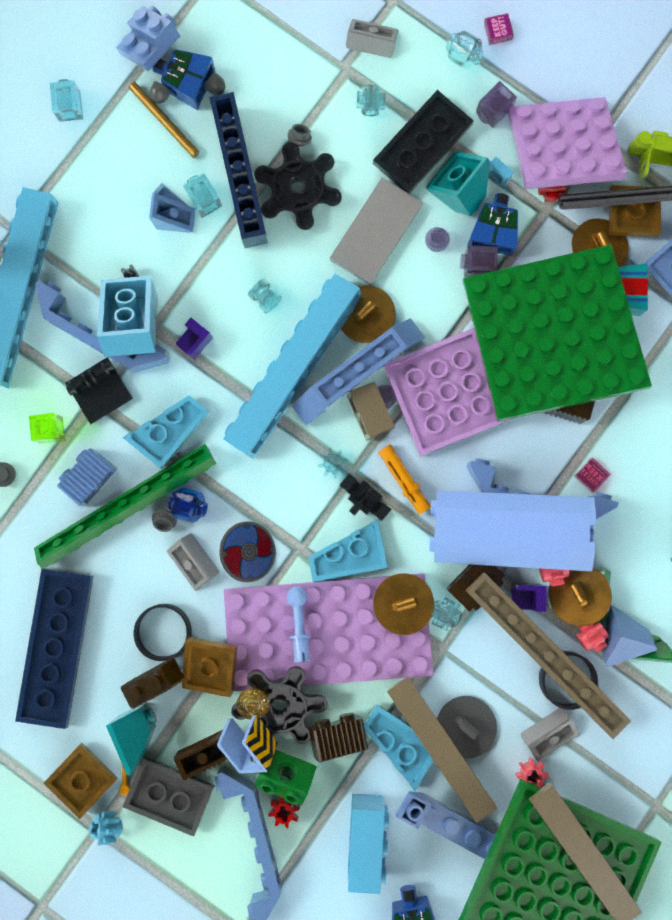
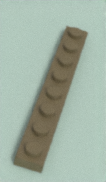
M483 572L465 590L609 737L614 740L631 722L486 573Z

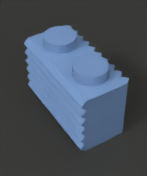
M92 448L83 450L76 457L77 463L72 469L68 468L60 475V483L57 484V487L78 506L83 507L88 504L117 470L112 463Z

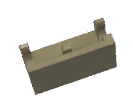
M375 381L348 393V401L366 441L384 434L395 427Z

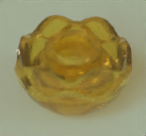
M249 688L243 691L237 699L238 712L248 720L253 715L262 718L269 710L268 696L257 688Z

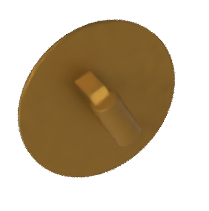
M595 218L583 222L575 230L572 237L571 246L573 253L611 244L618 267L625 263L629 251L626 236L609 235V220Z
M363 285L358 286L363 297L341 330L347 337L356 342L371 343L393 327L396 312L392 299L385 291L375 286Z
M594 568L592 571L569 570V577L563 578L565 584L550 587L549 598L552 609L560 619L574 626H588L600 621L607 614L611 606L612 591L609 582L603 574Z
M408 573L392 575L386 578L375 592L373 599L374 613L379 623L386 630L398 635L414 634L423 629L433 615L434 598L432 591L426 582L415 575Z

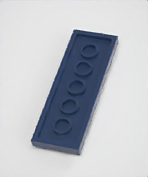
M41 568L15 722L60 729L68 728L93 575Z

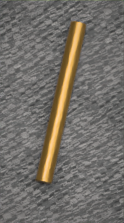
M132 82L129 85V90L192 158H196L200 151L136 82Z

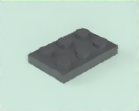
M144 756L123 808L194 837L215 785L195 776L184 781L178 769Z

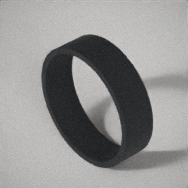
M157 604L143 611L137 618L133 637L136 647L145 657L154 661H167L172 657H177L185 650V642L182 648L173 655L157 656L152 654L144 647L140 639V624L144 616L152 609L168 608L178 613L183 619L186 626V639L191 637L192 628L188 616L179 607L172 604Z
M563 651L567 656L579 657L587 664L591 673V681L598 687V675L593 664L578 653ZM540 668V689L551 703L566 710L581 708L577 703L561 704L554 701L549 696L545 687L546 672Z

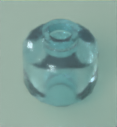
M465 30L454 33L446 46L447 56L454 64L463 69H469L474 64L477 65L483 57L482 41L479 37Z

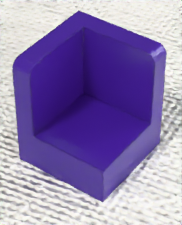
M190 317L184 324L187 330L176 342V345L195 360L213 337L209 331Z
M511 584V600L522 610L546 612L547 586L541 584Z

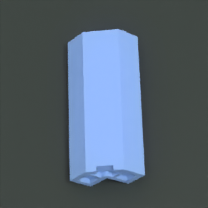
M437 490V500H432L431 516H435V536H430L429 551L434 552V562L592 571L595 556V542H593L594 526H596L594 497Z

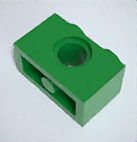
M275 750L268 772H259L254 786L260 788L264 793L283 797L289 803L303 805L309 793L317 766ZM280 776L287 777L289 781L282 779Z

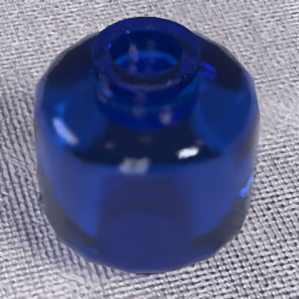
M183 487L172 493L168 502V508L176 519L195 523L206 515L208 503L205 502V496L202 492Z

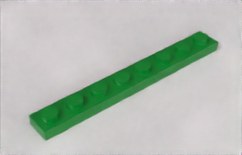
M206 443L34 547L37 564L42 569H45L49 565L56 563L67 554L79 549L90 540L99 537L108 529L122 523L131 515L143 510L149 504L166 496L172 490L186 484L190 479L217 464Z

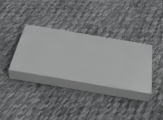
M382 177L330 256V261L371 286L423 206V202Z

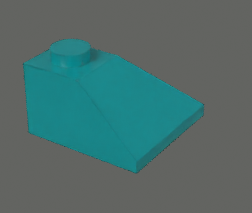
M455 151L427 185L426 189L454 212L472 216L486 198L490 160L487 157Z
M147 703L118 715L106 725L126 775L131 774L141 763L156 728L155 722L157 719L155 712L151 707L148 708Z

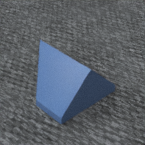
M161 183L152 193L149 219L156 230L192 233L196 208L188 206Z
M610 606L605 626L609 637L604 641L607 647L602 649L607 667L657 650L648 628L614 606Z

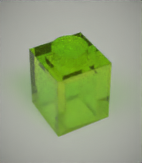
M55 413L28 416L31 441L39 444L65 441L63 416Z

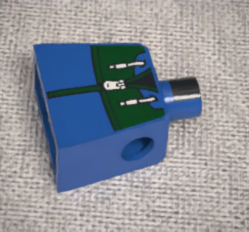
M175 49L169 61L159 59L153 66V72L162 75L161 82L171 91L172 96L198 110L206 93L205 83L209 76L215 72L213 58L210 56Z
M497 193L495 194L493 204H483L467 247L508 256L514 254L517 249L518 210L508 207L510 198L508 195Z
M405 885L400 888L402 900L392 902V920H435L428 897H417L415 885Z

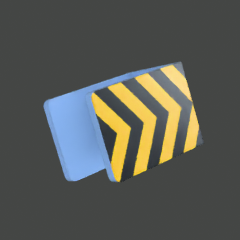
M253 715L246 733L242 731L233 718H228L217 746L239 774L268 772L278 742L257 715Z

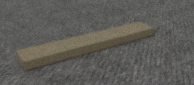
M407 676L389 688L387 693L474 821L478 823L498 809L410 678Z
M549 782L531 796L529 801L614 920H634L640 915L642 911L554 786Z

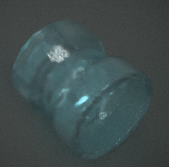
M265 278L258 281L247 294L252 301H256L259 304V308L264 314L270 312L282 299V296L277 291H273L270 288L271 285Z

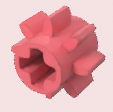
M539 568L542 581L549 582V585L552 587L565 584L563 578L569 577V570Z
M599 622L588 626H577L581 632L576 635V638L586 651L593 649V651L598 653L607 647L604 641L609 635Z
M529 757L528 762L524 764L519 762L520 772L515 773L518 779L522 778L540 787L545 786L544 780L550 777L547 771H541L545 766L542 761L535 764L533 759ZM532 771H535L537 774H533V779H529L528 776L532 775Z

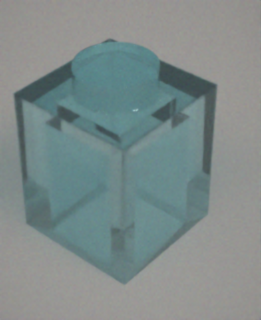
M61 79L58 82L49 83L52 112L58 121L82 120L81 91L75 81Z
M204 173L192 176L183 185L187 196L201 218L222 207L218 194Z

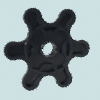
M287 142L282 147L284 160L280 167L270 168L266 165H261L254 171L256 181L268 185L272 190L270 199L262 204L261 213L265 218L273 219L282 211H291L296 217L297 226L301 230H309L314 225L312 210L315 206L327 204L334 207L340 204L342 200L341 192L336 188L328 187L324 182L325 174L334 167L335 162L333 156L329 153L320 154L314 161H305L300 155L299 146L293 142ZM295 182H301L305 185L304 190L299 194L291 189Z
M299 666L290 667L286 676L278 680H271L262 670L254 669L247 676V683L254 690V697L250 700L237 701L232 706L231 713L238 720L251 719L253 715H257L273 737L278 733H288L296 743L305 744L310 741L308 727L304 724L305 717L311 713L324 712L327 709L328 702L321 694H306L301 691V684L305 680V672ZM274 701L286 703V707L282 710L275 709L273 707Z

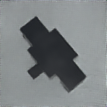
M349 473L339 485L350 494L348 500L354 505L350 508L349 512L354 516L361 510L365 515L371 512L382 521L392 510L380 501L383 496L365 480L360 484Z

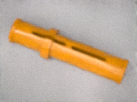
M390 444L381 449L378 454L403 490V496L409 499L417 514L420 515L430 509V503L420 490L421 485L419 483L416 484L392 445Z

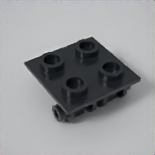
M108 357L65 383L67 385V392L70 396L73 395L90 425L133 399Z

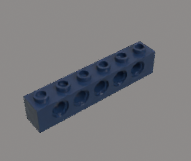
M234 92L209 97L244 249L268 244Z

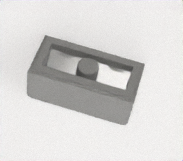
M352 19L347 32L346 48L391 58L399 30Z
M191 533L182 537L166 551L195 591L220 573Z
M558 708L523 731L521 737L535 759L539 761L580 733L568 713L564 709Z

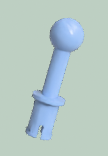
M293 587L287 593V601L293 606L295 636H291L290 640H293L294 663L311 661L309 652V638H311V635H305L303 605L306 603L307 594L300 587Z

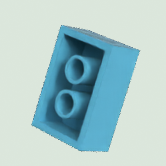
M151 276L101 280L97 338L104 357L156 353L157 295Z
M352 794L347 871L348 892L380 894L381 884H386L385 857L388 854V840H386L387 833L384 829H389L388 805L383 803V797L380 795Z

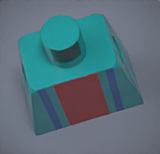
M648 264L618 267L631 314L633 316H641L648 311Z

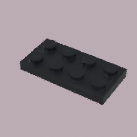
M437 89L373 159L372 164L402 190L410 194L469 130L474 120Z

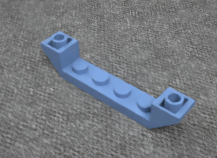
M37 280L35 286L43 318L103 354L98 338L91 335L93 330L82 323H79L78 326L70 322L72 318L59 311L66 300L60 294L61 289L49 281L45 285ZM157 344L156 353L137 354L135 358L134 354L109 357L132 372L166 365L170 361L165 355L166 350Z
M411 318L393 326L311 386L292 405L293 409L307 426L325 413L326 408L399 354L409 351L424 340L425 336Z
M475 458V461L467 463V469L480 492L513 494L508 492V487L494 484V488L491 487L496 467L489 466L490 461ZM522 491L518 492V494H530ZM597 492L596 496H587L594 497L596 519L614 510L619 502L611 500L612 496Z
M223 766L219 768L215 777L217 792H222L223 800L244 794L241 797L243 811L249 813V835L251 838L255 837L257 845L254 848L257 864H262L264 872L261 873L264 890L252 894L250 904L247 905L248 916L250 920H267L281 895L282 883L258 790L254 786L255 783L230 768Z
M408 791L395 813L397 818L419 829L420 825H423L483 859L486 858L496 835L490 829L422 792Z

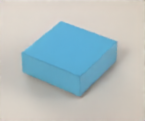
M495 156L490 162L489 176L500 186L505 187L510 182L514 172Z

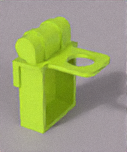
M654 130L650 134L648 131H643L629 144L628 154L639 157V182L647 176L650 163L672 167V136H669V133Z

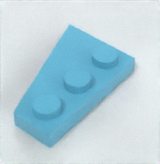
M188 395L156 418L147 421L140 428L122 438L160 469H163L210 411Z
M376 703L364 722V728L391 760L396 769L408 781L413 790L416 791L434 760L408 723Z

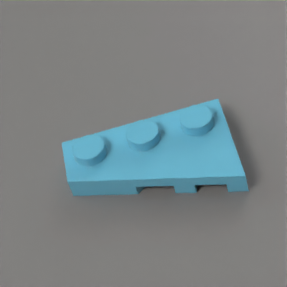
M378 519L308 557L313 582L388 569Z

